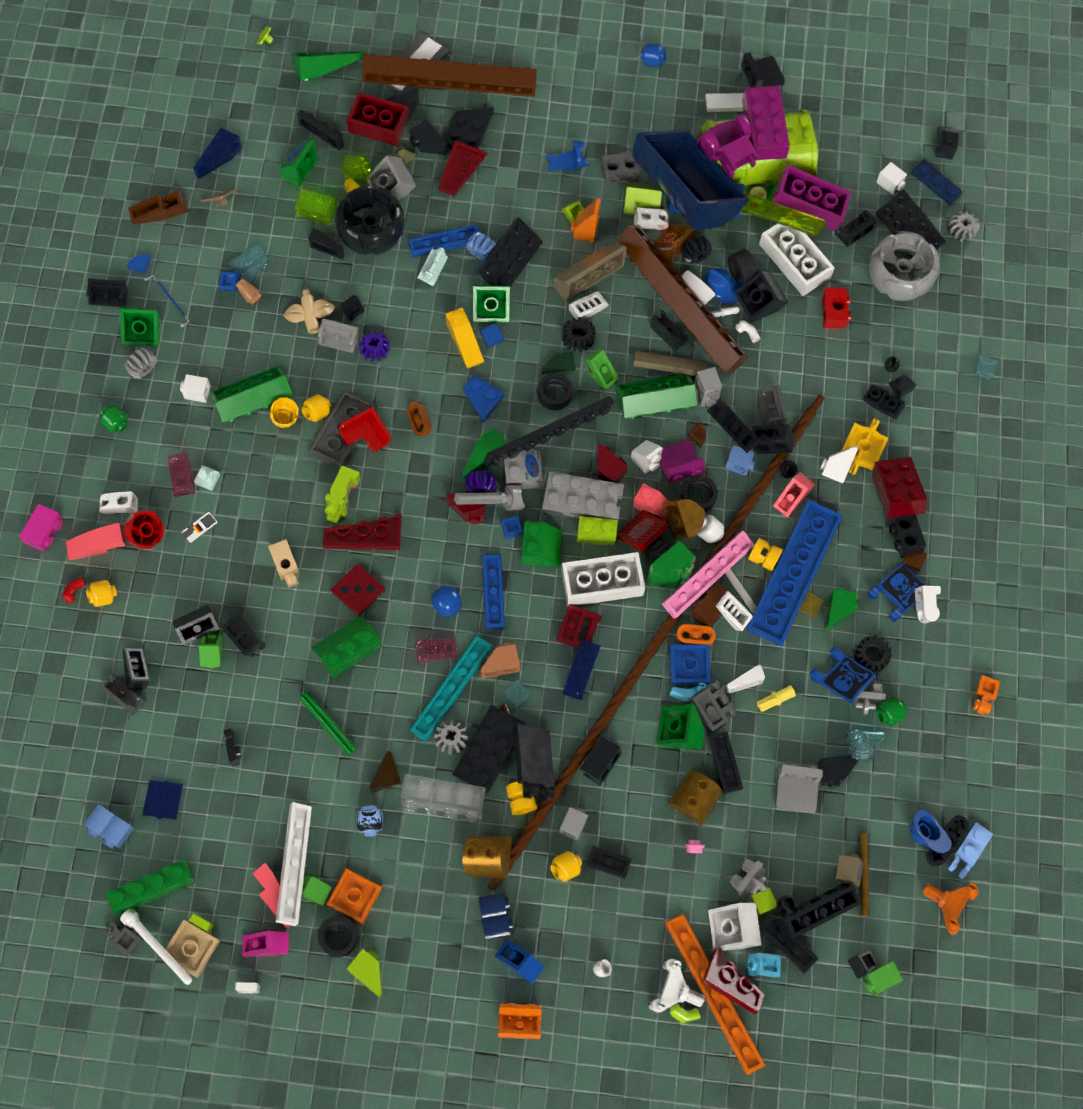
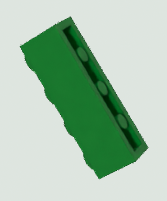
M184 859L106 892V896L112 912L119 916L130 908L135 909L196 882L188 862Z

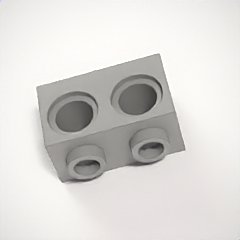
M715 367L697 372L695 388L700 407H711L719 400L722 384Z

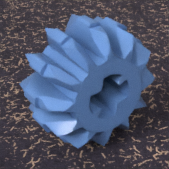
M477 232L469 238L466 245L470 254H473L480 261H484L496 244L490 237Z

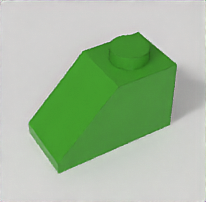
M222 628L201 638L199 644L200 667L216 668L221 666L225 632Z
M894 961L863 976L865 980L863 985L868 993L871 992L872 996L904 981Z

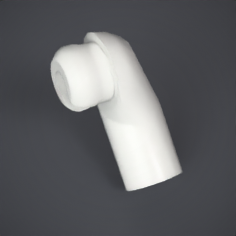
M744 320L736 324V330L739 333L746 331L753 343L760 340L754 325Z

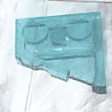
M847 731L846 739L852 759L872 760L875 752L880 748V743L884 742L885 732Z

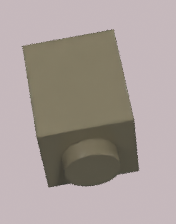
M846 853V856L839 855L836 880L840 884H854L860 887L863 861L858 855Z

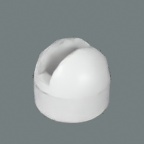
M606 959L599 960L594 964L593 971L598 977H606L611 974V965Z

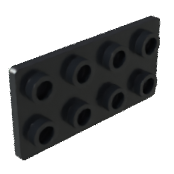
M904 189L876 211V214L894 235L901 231L917 233L923 236L928 244L932 243L936 250L946 243L938 229Z

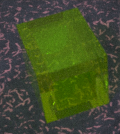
M345 155L344 162L341 165V171L347 179L351 178L354 181H367L371 165L365 155Z

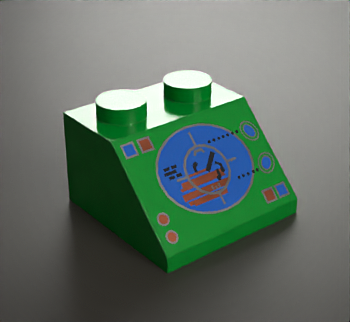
M314 140L300 141L295 147L290 149L288 157L279 166L281 178L300 187L318 161Z

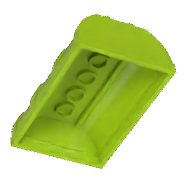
M807 109L784 113L790 144L787 158L755 160L756 165L753 168L747 163L734 171L735 175L732 180L736 184H744V186L772 183L779 178L786 165L817 176V141L811 116ZM730 120L705 121L704 126L701 127V134L715 125ZM717 161V163L723 168L720 161Z

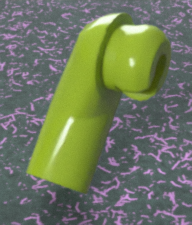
M679 1003L669 1007L671 1016L680 1023L700 1019L698 1008L686 1011L680 1007Z

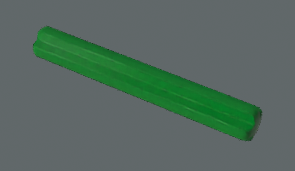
M309 692L301 695V702L347 755L353 754L356 751L354 744Z

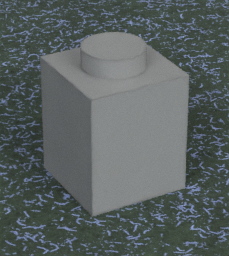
M569 807L559 833L578 841L588 818V815L585 814L586 811L579 807H574V809Z

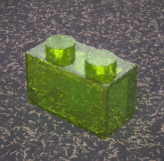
M302 189L295 204L296 215L330 225L337 210L336 198L327 194H319L314 190Z

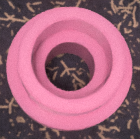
M689 840V844H684V847H686V852L702 853L705 845L701 844V840Z

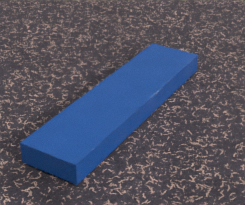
M476 224L408 239L411 256L413 258L430 254L432 248L436 250L441 247L444 250L467 246L469 238L474 233L479 232L478 226Z
M501 554L482 555L486 630L505 629Z

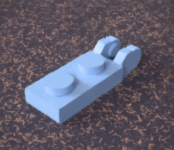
M977 822L974 823L954 854V859L949 865L948 870L952 872L957 867L959 861L963 862L965 866L958 876L963 879L979 858L993 833Z

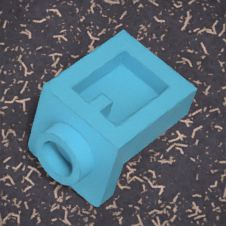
M766 953L749 954L747 961L748 975L780 977L781 956Z

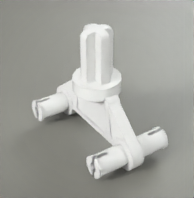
M675 959L665 961L663 969L669 971L660 999L651 1001L649 1008L654 1012H662L678 1002L683 1003L684 1001L701 1007L705 996L689 989V985L685 984L680 969L681 962Z

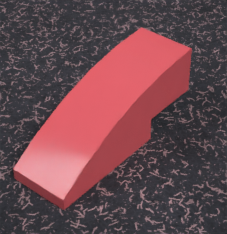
M120 523L97 528L68 540L66 546L69 561L108 553V549L125 546L123 528Z
M264 863L252 874L265 888L259 896L276 915L280 884L268 865ZM283 924L287 929L290 927V925Z

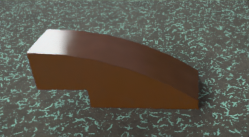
M179 190L164 197L158 194L128 207L133 224L156 222L189 211L186 197Z

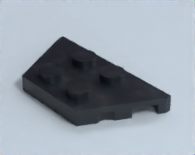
M494 108L456 111L444 139L448 143V147L453 148L454 142L458 141L479 149L493 116Z

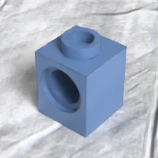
M733 445L725 469L746 476L748 470H753L756 461L753 459L755 452L749 451L746 453L742 448Z

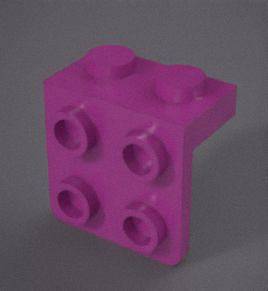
M690 440L663 447L660 465L668 484L701 475L706 465L703 458L698 459Z

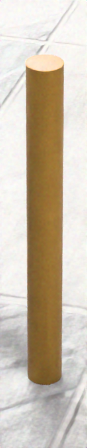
M860 834V859L863 861L860 882L861 916L868 917V834Z

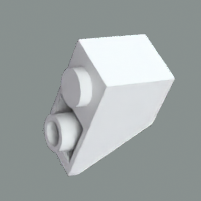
M646 440L632 451L631 459L644 474L649 471L653 472L660 466L663 448Z

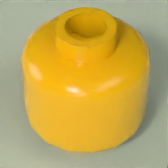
M319 394L314 395L303 402L302 413L307 420L317 422L328 416L330 402L326 397Z
M108 580L92 582L89 588L86 589L89 604L92 603L95 607L110 605L113 603V597L117 596L115 585H111Z
M566 851L553 858L552 865L550 866L551 872L557 880L568 881L580 874L582 861L577 854Z

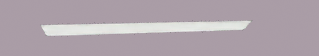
M729 569L725 575L754 615L757 606L732 570Z

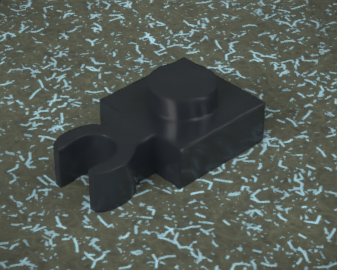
M232 729L223 730L229 762L231 766L240 765L239 758H242L240 746L235 744Z

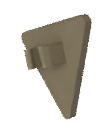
M238 188L201 199V203L214 200L217 208L228 205L226 197L238 191Z

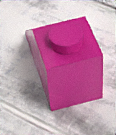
M264 931L243 935L242 957L288 954L289 932Z

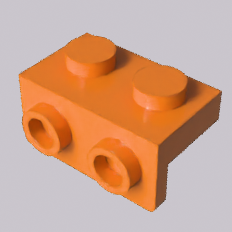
M500 1004L498 1037L540 1039L542 1006L535 1004Z

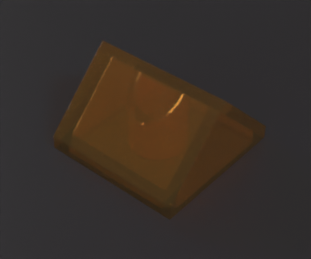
M669 225L654 244L672 264L682 253L681 246L692 238L694 229L691 226Z

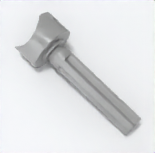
M506 485L503 492L455 493L454 498L456 505L503 504L506 510H523L525 508L521 495L522 485Z

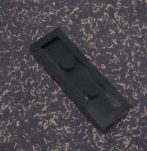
M301 109L297 113L299 125L339 151L344 147L343 136L338 131H334L326 123L318 121L309 112L306 113Z
M728 732L709 735L707 738L723 795L743 790Z
M772 914L759 928L760 932L805 974L819 958L798 937L794 939L782 937L775 920L776 916Z

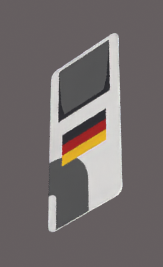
M208 512L183 530L182 534L191 543L217 524V520Z

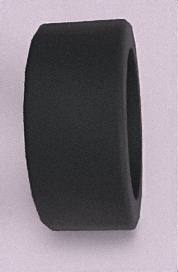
M552 373L544 376L540 380L537 389L539 402L549 410L563 409L571 401L572 384L562 374ZM553 383L560 384L565 388L566 394L560 400H551L544 394L545 387Z
M692 476L683 485L681 500H691L688 492L692 486H704L710 491V499L706 503L697 504L702 506L705 512H707L716 503L718 495L717 486L712 479L706 476Z
M344 916L329 917L319 928V945L325 953L332 957L347 956L357 945V928L351 920ZM336 924L344 925L350 931V941L345 947L340 949L330 947L326 941L328 929Z

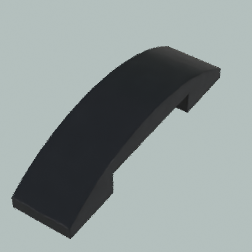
M721 398L707 410L746 453L761 441Z

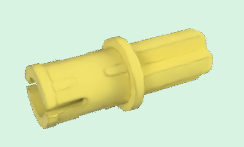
M791 685L778 692L773 691L771 695L757 701V707L761 712H764L776 705L781 706L782 702L796 696L795 691Z

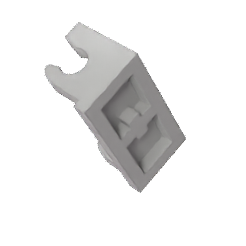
M323 319L318 333V344L354 353L359 339L358 327Z

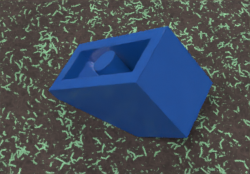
M506 940L495 955L499 961L531 984H533L545 968L532 954L509 940Z

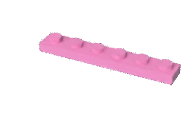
M744 531L739 532L672 593L662 605L673 619L677 618L755 546Z

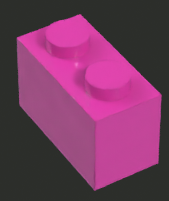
M38 504L19 537L24 544L45 552L46 548L51 546L56 531L61 529L63 519L58 512Z

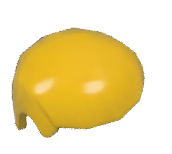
M288 397L278 398L272 403L270 419L278 427H290L298 418L299 408L295 401Z

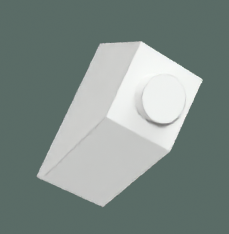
M854 445L830 455L828 460L824 459L820 468L823 470L822 475L844 483L858 446Z

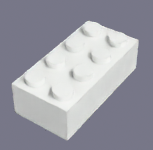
M786 218L763 232L759 245L799 293L804 296L831 279L835 267L795 220L791 224L786 222L788 219Z
M638 552L562 563L561 573L567 607L569 604L577 606L644 595L645 584Z

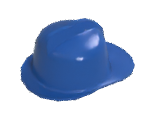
M723 268L711 269L704 275L702 281L715 293L714 297L725 304H733L738 301L734 292L740 288V285L730 276L727 270Z
M925 810L917 811L914 814L913 823L909 825L913 840L920 845L929 846L938 853L948 852L951 849V841L948 834L938 824L932 814Z

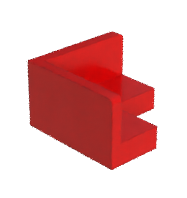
M373 407L341 423L337 430L347 446L363 438L372 453L388 446L392 440Z

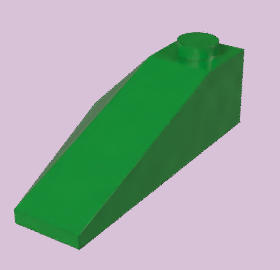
M341 51L338 54L323 52L322 55L313 52L291 53V59L296 77L302 79V81H312V78H318L362 59L366 53L363 51Z

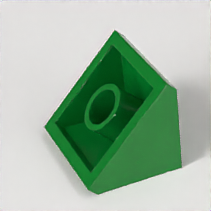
M473 285V322H509L510 286Z
M120 308L122 344L159 346L162 320L157 309Z

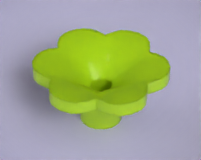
M266 26L264 31L261 32L256 42L257 44L261 45L263 41L270 44L274 38L269 35L270 26Z

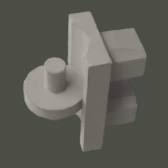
M873 683L870 685L869 692L862 691L853 701L856 702L855 708H862V714L865 715L868 714L869 709L875 710L876 704L886 700V694H883L882 684Z
M746 859L741 867L742 871L747 873L744 879L736 874L730 880L731 886L743 900L749 892L755 895L758 890L761 892L766 890V886L763 884L767 879L763 876L765 869L762 867L763 863L758 860L755 863Z

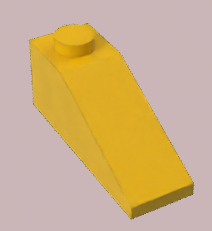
M463 308L446 313V325L467 369L484 363L472 327Z

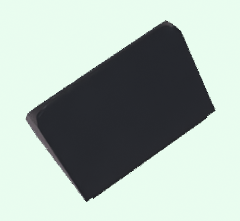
M905 375L889 382V386L898 398L910 393L916 387V384Z
M870 949L848 960L858 979L880 967Z

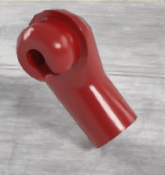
M80 577L66 585L62 593V598L65 599L66 603L75 601L74 592L86 585L83 578Z

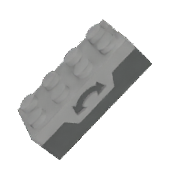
M549 471L542 515L579 521L580 516L618 520L624 484Z

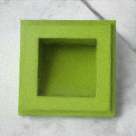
M577 200L561 210L572 223L573 220L576 221L578 213L584 208L580 200Z

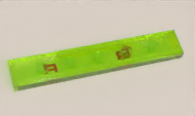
M745 193L750 200L747 205L743 206L741 211L815 237L826 225L825 220Z

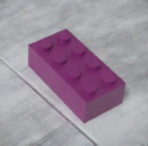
M780 86L744 88L742 97L743 111L753 131L750 142L759 155L757 160L787 158L790 144Z
M786 165L779 175L771 204L835 231L844 221L851 191Z

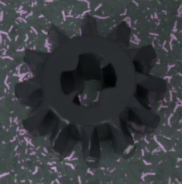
M705 236L691 238L685 242L686 244L681 246L682 256L689 264L702 262L712 253V245Z

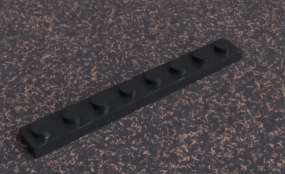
M608 396L488 452L483 462L487 468L492 465L498 466L507 458L512 459L524 450L529 451L533 449L536 444H544L554 436L559 437L568 429L574 430L585 421L589 423L600 414L601 416L606 415L610 412L614 401L611 396Z

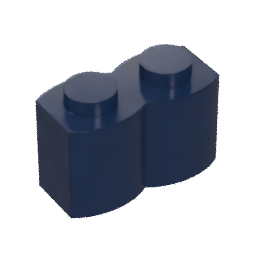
M503 893L479 897L485 940L510 936V931H513V924L511 918L507 919L506 910H510L508 897L504 898Z

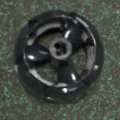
M362 186L347 193L345 199L340 201L335 214L337 233L342 242L350 250L358 254L368 255L374 253L379 255L385 253L397 244L399 237L404 232V212L400 202L390 191L381 187L376 189L371 186ZM372 208V212L365 214L363 218L354 215L360 209ZM389 213L392 223H389L384 230L379 227L378 218ZM362 224L364 234L355 232L351 227Z

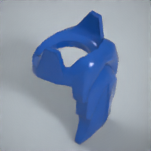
M574 140L572 151L559 154L558 156L546 155V159L550 163L549 170H578L584 166H589L590 162L584 160V156L580 151V148L585 147V142Z

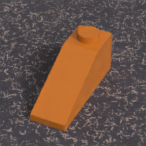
M597 198L578 213L576 221L573 220L571 231L574 232L573 239L594 243L598 228L601 199Z

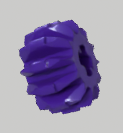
M369 331V336L363 335L362 340L359 342L360 353L363 354L365 360L370 358L371 362L374 359L380 362L381 357L386 358L387 352L390 351V341L384 333L379 335L378 331L375 334Z
M485 470L470 472V474L466 475L465 479L466 492L496 493V475L492 474V472H485Z

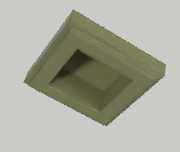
M402 145L392 156L401 158L406 166L416 157V154Z

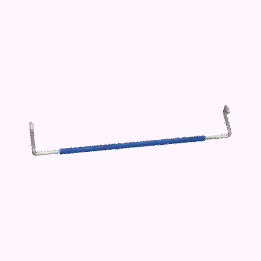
M157 281V283L160 285V287L163 289V291L167 294V296L171 299V301L174 303V305L178 308V310L182 313V315L187 319V317L185 316V314L181 311V309L178 307V305H177V304L174 302V300L170 297V295L167 293V291L163 288V286L159 283V281Z

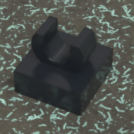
M355 295L340 304L349 321L364 312L358 297Z

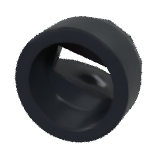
M891 356L886 360L884 367L888 372H896L900 367V361L898 358Z

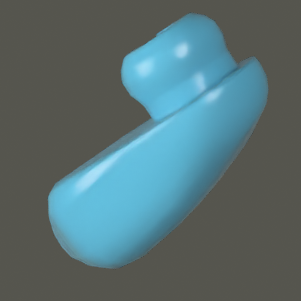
M699 683L698 686L690 689L673 686L670 696L682 702L690 703L692 702L690 698L708 686L705 683Z

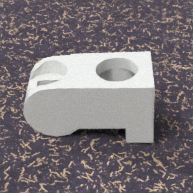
M637 207L634 215V225H639L642 229H667L668 212L661 209Z
M132 491L100 495L99 511L101 513H129L131 515L137 512L138 498Z
M921 586L915 588L917 618L920 622L929 623L939 618L940 612L937 607L936 595L941 594L940 586Z

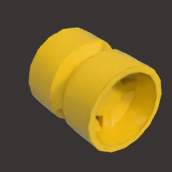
M759 538L748 560L756 564L762 563V567L773 571L783 549L775 545L770 547L769 542ZM762 551L767 552L765 557L761 555Z
M517 781L506 786L508 798L512 799L510 802L512 815H522L537 809L535 797L532 796L531 799L523 797V784H518Z

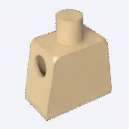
M285 539L268 546L280 579H285L288 588L298 585L299 582L296 575L299 574L287 540ZM285 565H289V566H290V567L287 568V569H284V568H283Z

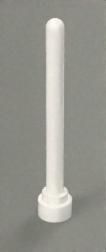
M133 908L125 911L120 918L122 923L130 928L133 927L185 984H190L192 982L190 975L139 922V914Z

